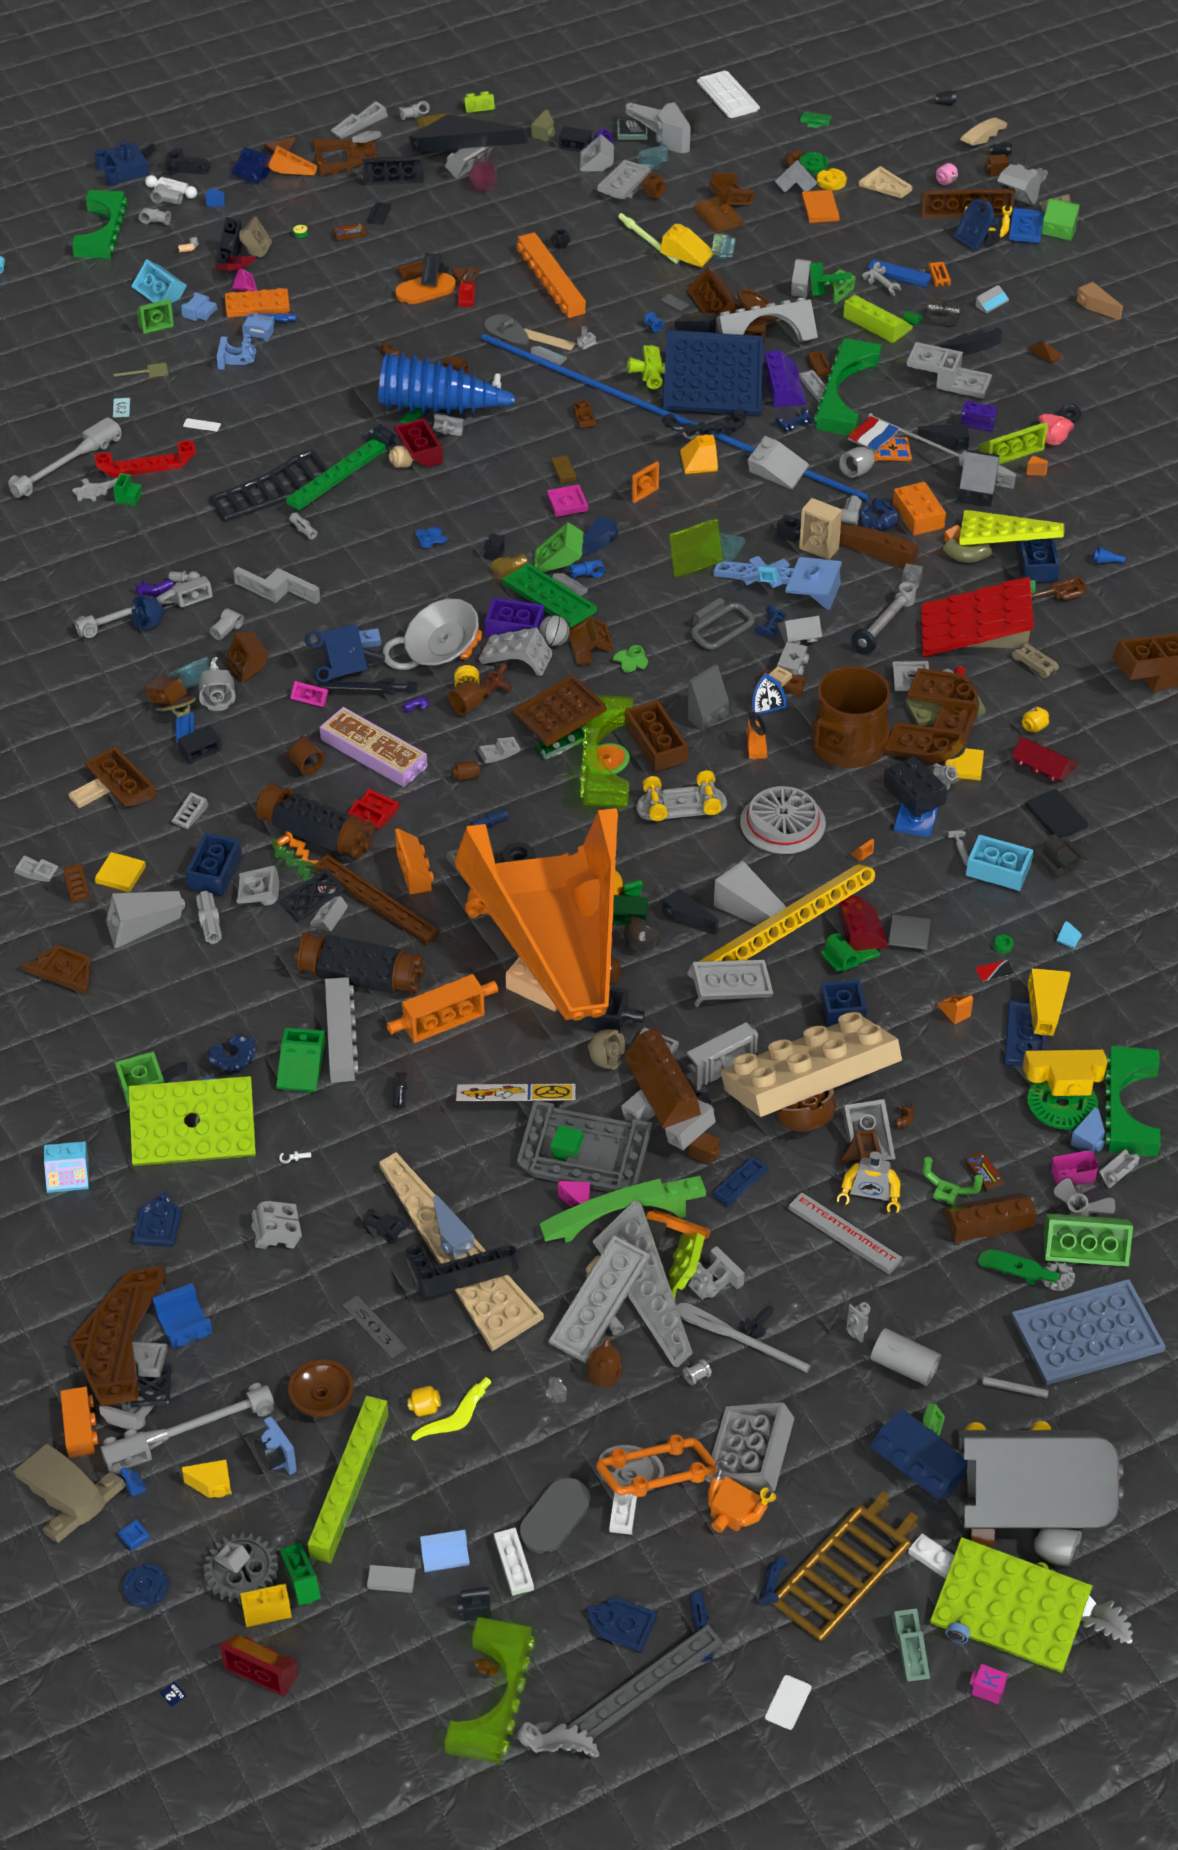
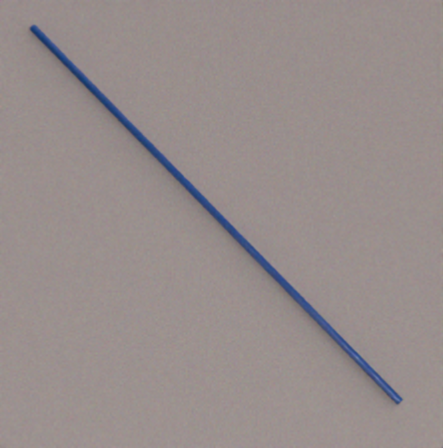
M483 334L481 337L483 341L659 415L665 416L671 413L678 423L698 425L696 422L486 334ZM710 430L709 434H707L714 435V438L750 453H753L756 449L722 433L716 435L713 430ZM808 469L803 474L847 494L858 496L859 499L864 501L869 499V495Z

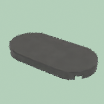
M563 1478L552 1483L521 1523L520 1536L523 1545L528 1550L538 1554L557 1550L588 1511L590 1506L588 1488L581 1481L573 1478Z

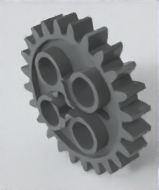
M241 1533L240 1538H236L232 1534V1540L230 1541L223 1537L224 1544L216 1542L217 1550L210 1549V1556L205 1557L204 1571L206 1573L204 1575L208 1587L213 1589L214 1595L220 1592L222 1600L228 1596L230 1603L234 1598H237L238 1603H241L240 1593L263 1589L266 1586L272 1587V1579H277L278 1560L277 1555H274V1548H269L268 1541L262 1543L261 1536L254 1540L252 1533L248 1538H245L244 1533ZM227 1542L243 1545L247 1553H250L249 1560L242 1567L246 1572L247 1578L251 1581L250 1583L245 1579L242 1569L235 1573L215 1561V1556ZM235 1580H240L238 1583H232Z

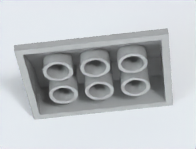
M784 1402L726 1406L712 1453V1458L715 1461L725 1459L728 1462V1465L722 1461L719 1462V1467L724 1470L722 1474L724 1478L728 1477L752 1492H761L763 1488H769L768 1492L775 1491L794 1422V1416ZM714 1474L706 1476L705 1480L711 1483Z

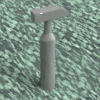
M961 830L948 831L947 835L949 838L955 837L956 846L964 864L967 865L969 855L963 841L959 839V837H965L966 832Z

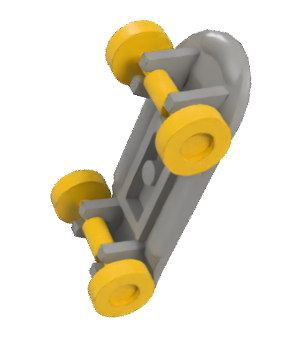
M702 771L697 775L698 787L692 786L661 791L660 779L651 776L642 783L646 794L638 800L636 811L641 818L650 821L715 815L726 809L727 798L720 790L715 788V776L711 771Z

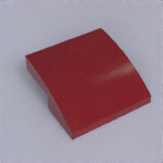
M230 256V263H217L215 267L216 270L227 271L239 269L255 261L256 256Z

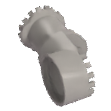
M421 101L418 104L411 105V107H400L399 113H401L402 121L410 117H422L427 115L430 106L427 102ZM424 105L427 109L426 112H421L419 106Z
M144 208L138 215L139 220L144 224L163 222L168 225L171 221L170 211L163 212L158 209ZM143 213L147 214L149 216V219L145 218Z

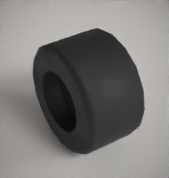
M514 842L508 844L501 853L502 863L535 859V851L526 843Z

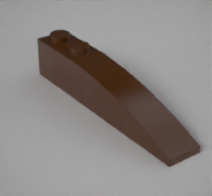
M841 524L839 544L910 570L917 561L918 545L875 529Z

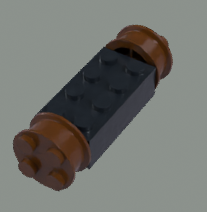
M271 782L264 790H260L258 794L255 816L261 821L268 820L272 826L288 831L332 851H338L340 854H350L354 860L360 859L372 847L371 840L375 826L371 821L363 822L356 815L350 816L349 814L340 813L332 807L323 806L319 802L306 799L300 794H293L292 789L288 787L283 789L276 782Z
M311 931L302 933L300 948L295 953V961H297V968L300 973L305 971L314 972L315 976H319V979L324 980L349 977V985L392 994L398 990L406 991L411 996L414 993L417 994L420 987V977H423L425 972V965H422L423 957L420 953L410 955L406 954L405 950L328 934L317 936L313 935Z

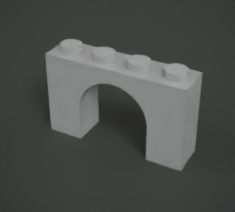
M639 1090L621 1106L626 1122L632 1123L633 1119L648 1121L655 1115L642 1090ZM698 1100L701 1115L665 1128L668 1143L684 1150L716 1122L713 1107L708 1103Z

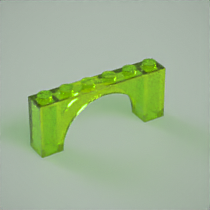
M477 1617L472 1636L473 1649L487 1653L501 1665L507 1676L508 1685L501 1702L485 1716L465 1722L450 1721L445 1739V1753L501 1764L502 1757L508 1754L509 1742L507 1737L508 1734H513L515 1720H512L513 1713H518L520 1699H517L518 1693L524 1690L525 1678L522 1677L524 1671L528 1672L530 1657H528L529 1650L533 1651L535 1637L532 1636V1627Z

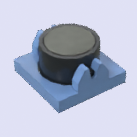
M270 1416L264 1420L265 1433L261 1438L254 1441L256 1451L267 1469L274 1470L284 1467L288 1474L291 1475L297 1470L294 1447L273 1417Z

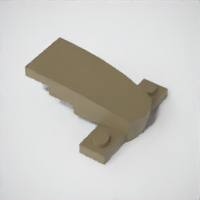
M45 1444L13 1471L15 1477L29 1485L33 1493L44 1498L49 1506L62 1512L43 1528L44 1533L57 1543L79 1525L94 1518L103 1509L105 1503L126 1486L124 1480L112 1472H109L94 1485L73 1462L48 1444Z

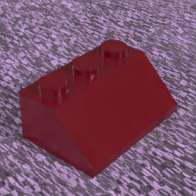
M425 418L394 426L395 432L412 459L427 467L443 463V448Z
M1020 737L1011 756L1016 758V763L1024 767L1028 764L1032 766V771L1039 774L1044 772L1048 774L1047 778L1055 782L1058 779L1064 781L1078 765V762L1024 737Z
M849 896L839 902L838 916L847 943L855 951L888 948L875 907L859 896Z
M235 1635L223 1641L220 1645L224 1669L284 1697L299 1674L297 1662L292 1657L277 1654L272 1648L268 1646L262 1647L249 1637L243 1638Z

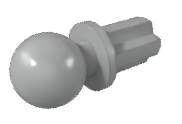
M186 571L169 572V579L172 582L185 583L192 578L201 577L195 571L189 574Z

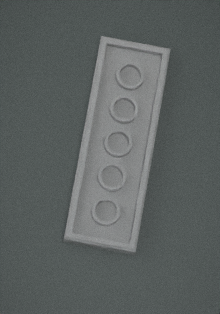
M613 1235L550 1337L549 1344L586 1363L591 1350L597 1346L650 1259V1254Z

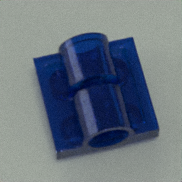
M244 146L232 174L258 185L261 179L264 180L269 175L270 168L268 164L271 158L268 155Z

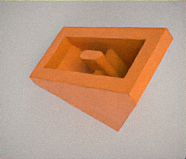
M952 995L937 1002V1004L954 1024H957L971 1017L973 997L972 995Z

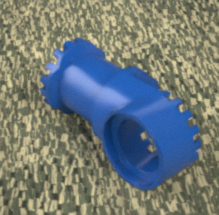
M601 560L583 561L580 564L569 565L572 579L582 575H592L598 578L604 575L606 571ZM596 567H601L598 571H593Z

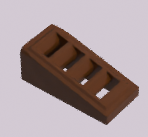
M81 862L62 868L70 901L74 903L89 898Z

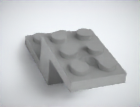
M916 342L907 360L908 367L938 373L936 389L983 399L992 380V374L961 368L963 352Z

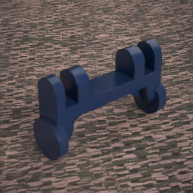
M804 407L801 409L802 414L800 417L789 421L778 417L776 418V424L787 433L789 430H794V426L802 423L806 426L808 423H813V419Z
M768 605L765 610L772 619L767 626H756L755 633L774 638L778 629L773 625L775 621L778 623L782 622L786 614L777 610L774 606Z
M777 1556L774 1561L767 1564L768 1570L765 1572L767 1580L765 1588L760 1592L761 1597L758 1600L760 1605L778 1602L779 1596L774 1593L779 1571L788 1564V1560L785 1557Z

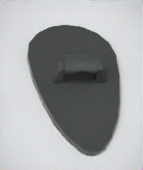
M498 314L486 319L484 326L488 333L512 344L528 345L529 339L526 331L512 317Z

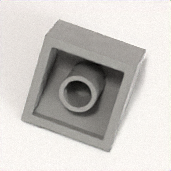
M602 134L580 152L581 171H604L614 163V145Z
M819 616L777 623L784 643L801 644L800 640L806 639L807 643L818 641L817 638L822 637Z

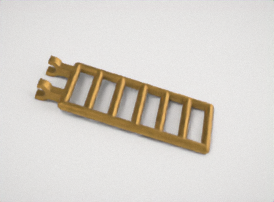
M884 1491L880 1493L876 1501L868 1509L863 1505H858L775 1593L779 1596V1600L777 1603L771 1604L819 1641H823L911 1545L910 1540L906 1536L917 1527L916 1521L918 1516L911 1512L895 1530L877 1516L889 1506L888 1500L890 1495ZM862 1515L898 1542L899 1545L891 1552L853 1523ZM846 1531H849L885 1558L884 1562L877 1568L839 1538ZM834 1546L868 1571L871 1576L863 1583L825 1553ZM819 1560L857 1589V1591L848 1598L812 1571L811 1568ZM805 1576L843 1606L834 1614L796 1584ZM789 1591L828 1620L821 1630L782 1601Z

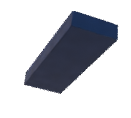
M752 1156L712 1192V1197L728 1208L768 1172V1166Z

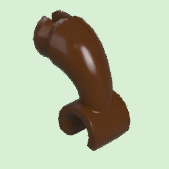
M388 340V344H383V341H381V350L385 354H389L391 351L392 355H400L398 349H390V340Z
M911 1102V1108H906L905 1103H903L902 1114L904 1116L895 1119L897 1128H906L911 1125L914 1119L915 1104Z

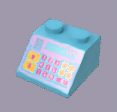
M86 1141L44 1145L47 1193L89 1189V1156Z

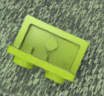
M489 91L480 92V95L476 96L474 93L466 94V97H462L467 113L495 109L494 95L489 94Z

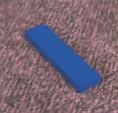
M875 259L868 266V271L874 268V264L879 262L880 267L878 269L883 266L886 269L882 276L921 287L928 285L932 275Z

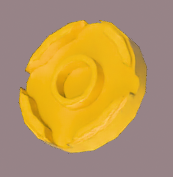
M831 168L829 171L824 169L817 175V184L826 190H839L847 183L845 173L839 169Z

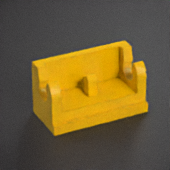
M286 1584L240 1593L246 1627L292 1618Z

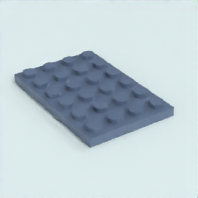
M1130 1279L1014 1311L1011 1316L1045 1385L1161 1353L1166 1348Z

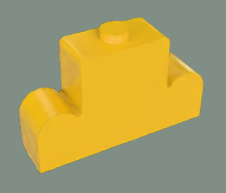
M1104 1050L1025 1051L1023 1070L1026 1078L1034 1083H1042L1047 1080L1051 1093L1054 1096L1091 1095L1093 1083L1104 1080L1107 1067V1058Z

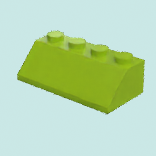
M855 294L844 302V318L891 343H894L913 329V326Z
M1044 422L980 443L978 452L1000 455V465L1042 451L1045 447L1048 423Z

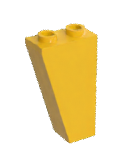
M1031 969L1027 983L1034 1034L1054 1035L1067 990L1070 972Z

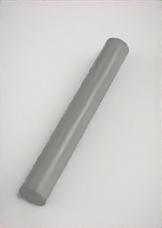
M985 1376L983 1380V1385L1046 1399L1048 1397L1049 1390Z

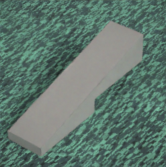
M374 102L359 115L351 114L334 127L331 132L338 138L343 139L387 117L386 108L378 102Z

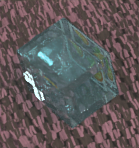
M714 234L711 252L721 259L732 257L736 238L728 234Z

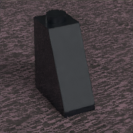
M684 313L675 321V331L716 333V314Z

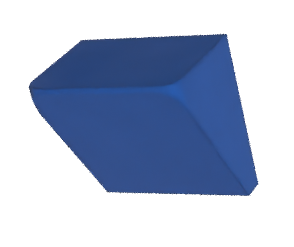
M210 188L206 193L207 206H225L224 192Z
M125 1467L121 1468L122 1479L131 1496H135L147 1489L137 1472Z

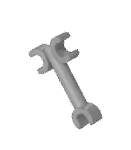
M876 262L874 268L862 275L864 280L869 278V284H872L876 278L889 289L891 296H895L894 289L901 291L898 283L892 284L882 276L886 269L884 266L878 269L880 267L879 262Z

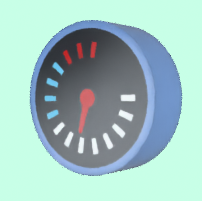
M954 1622L948 1625L946 1635L952 1641L966 1643L970 1636V1630L965 1625Z

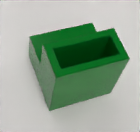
M120 473L113 486L116 503L135 506L143 493L142 485L131 483V476L129 474Z
M559 1125L550 1146L554 1159L565 1162L568 1157L576 1159L585 1138L583 1131Z

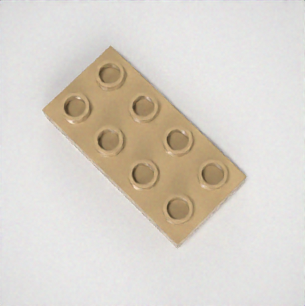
M850 1012L841 1015L838 1018L839 1023L830 1027L814 1026L806 1029L803 1032L804 1037L792 1042L790 1040L775 1041L768 1046L769 1051L759 1055H739L733 1059V1065L721 1069V1075L725 1091L762 1117L902 1061L898 1038L883 1030L879 1025L864 1018L860 1013Z

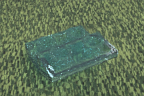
M713 532L710 540L705 541L699 556L731 562L743 548L746 542L745 538Z

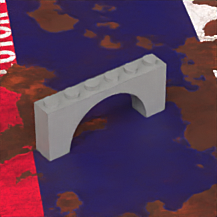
M799 298L794 303H791L790 300L783 301L781 305L777 306L775 303L767 304L766 308L761 309L760 306L751 307L750 311H745V308L738 309L733 314L727 311L720 313V316L716 317L718 333L743 335L747 326L754 319L760 316L771 315L786 321L796 333L798 342L818 338L811 299Z

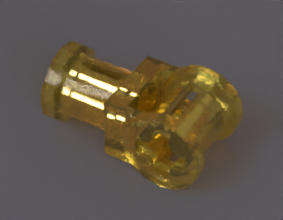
M520 553L512 559L509 556L497 558L491 564V569L497 572L502 580L505 576L527 564L528 561L526 556Z

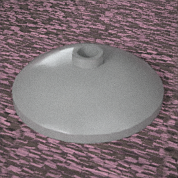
M632 1445L614 1446L605 1450L599 1459L609 1457L610 1452L615 1448H621L626 1453L643 1448ZM656 1455L628 1461L625 1467L619 1469L606 1466L620 1486L631 1485V1481L636 1476H643L647 1481L664 1476L663 1464Z

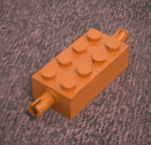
M471 974L414 998H409L402 1002V1017L386 1023L387 1029L391 1035L405 1029L413 1043H417L485 1015L484 997L497 993V984L493 980L481 986L475 976Z

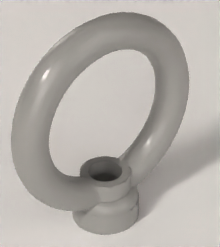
M405 636L396 637L388 641L382 651L385 654L384 661L388 666L397 670H409L420 664L414 660L408 663H398L390 658V649L397 644L405 643Z

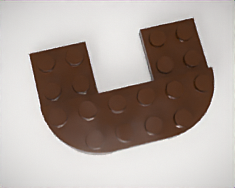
M918 668L907 694L908 700L942 704L933 727L896 722L885 747V753L908 758L915 756L923 764L934 765L954 757L965 746L979 711V700L976 688L965 676L952 672Z

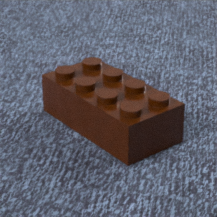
M658 699L625 710V727L654 772L688 762L689 746Z

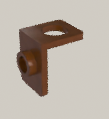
M468 267L466 271L464 268H452V272L461 283H474L480 271L479 268ZM474 272V274L470 277L469 273Z

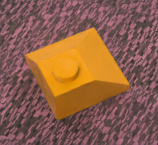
M714 435L696 436L680 450L685 474L718 471Z

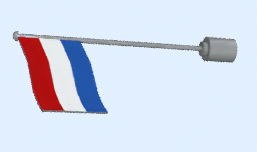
M869 413L868 419L848 436V440L877 453L898 431H901L959 457V464L962 467L964 465L966 451L960 455L877 418L872 413Z

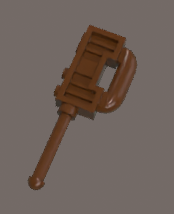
M1078 576L1053 583L1048 590L1031 594V597L1033 599L1046 594H1054L1057 599L1069 600L1082 596L1087 585Z

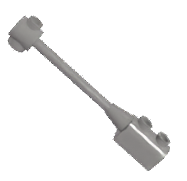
M107 417L83 432L84 441L69 454L29 478L25 475L21 477L17 475L12 476L8 482L12 494L17 498L23 495L30 496L33 491V483L78 455L96 451L99 448L106 449L112 440L115 442L119 441L122 434L120 426Z
M202 576L192 578L185 583H176L170 590L159 595L156 599L161 605L177 603L182 608L211 598L213 595L209 580ZM135 606L94 619L92 615L87 617L80 616L74 622L77 633L80 637L92 638L98 631L97 626L132 614V609H135Z
M260 1383L252 1384L249 1387V1392H246V1400L168 1429L148 1432L141 1431L139 1433L135 1429H131L124 1434L125 1438L116 1441L115 1437L105 1439L103 1442L104 1446H101L100 1449L108 1472L115 1474L120 1472L122 1467L131 1468L152 1460L150 1450L170 1437L247 1408H251V1411L253 1413L256 1412L260 1417L269 1415L274 1409V1401L267 1385L261 1386Z

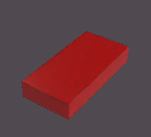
M459 283L458 307H474L475 283Z

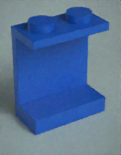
M192 1283L152 1298L154 1311L172 1349L185 1346L189 1342L203 1339L213 1334L211 1321L209 1318L206 1319L198 1303L196 1291Z

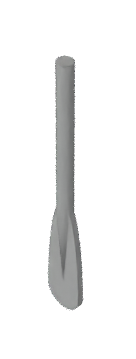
M689 1303L677 1305L680 1318L687 1322L734 1338L806 1373L810 1369V1364L733 1329L715 1316Z

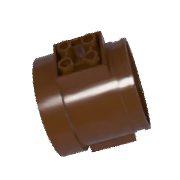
M859 666L840 667L830 671L822 678L818 687L817 713L812 721L811 744L819 757L835 766L860 768L871 765L884 756L885 747L890 736V725L887 720L890 698L889 681L885 680L877 672Z

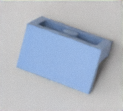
M465 1530L420 1537L425 1572L470 1565Z

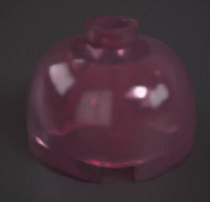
M480 161L471 168L469 179L473 187L478 191L487 192L495 188L493 186L494 183H497L496 167L491 165V161Z

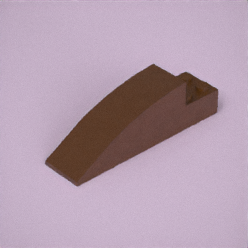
M1178 633L1118 641L1113 658L1130 680L1143 678L1153 692L1178 686Z

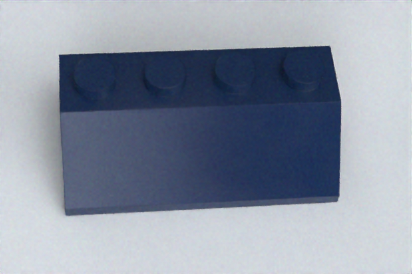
M901 1409L881 1428L870 1446L938 1500L951 1496L967 1470V1460L963 1459L958 1450L904 1409Z

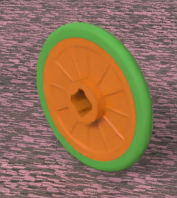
M601 744L586 753L583 758V767L587 773L593 776H612L627 766L630 755L628 750L619 744Z

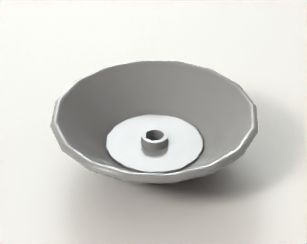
M446 598L433 602L419 611L409 623L405 634V650L412 660L421 665L437 666L450 662L464 653L474 641L479 628L478 614L471 604L461 599Z

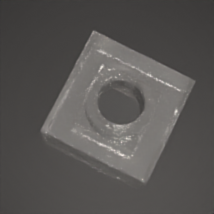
M906 563L902 583L910 582L915 584L916 588H919L923 567Z

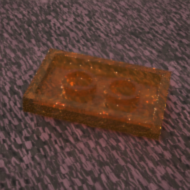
M719 196L694 204V209L716 233L743 225V219L729 204H725Z

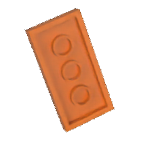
M287 288L225 293L227 317H240L255 313L277 314L290 312Z

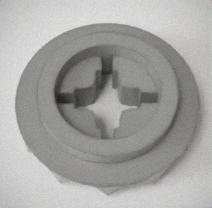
M1058 1261L1054 1263L1048 1262L1043 1267L1053 1272L1058 1271L1061 1275L1057 1283L1042 1280L1048 1288L1063 1291L1073 1285L1075 1274L1072 1267H1068L1066 1262L1063 1264L1058 1263Z

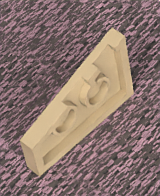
M881 166L859 181V186L898 198H903L912 191L910 184Z

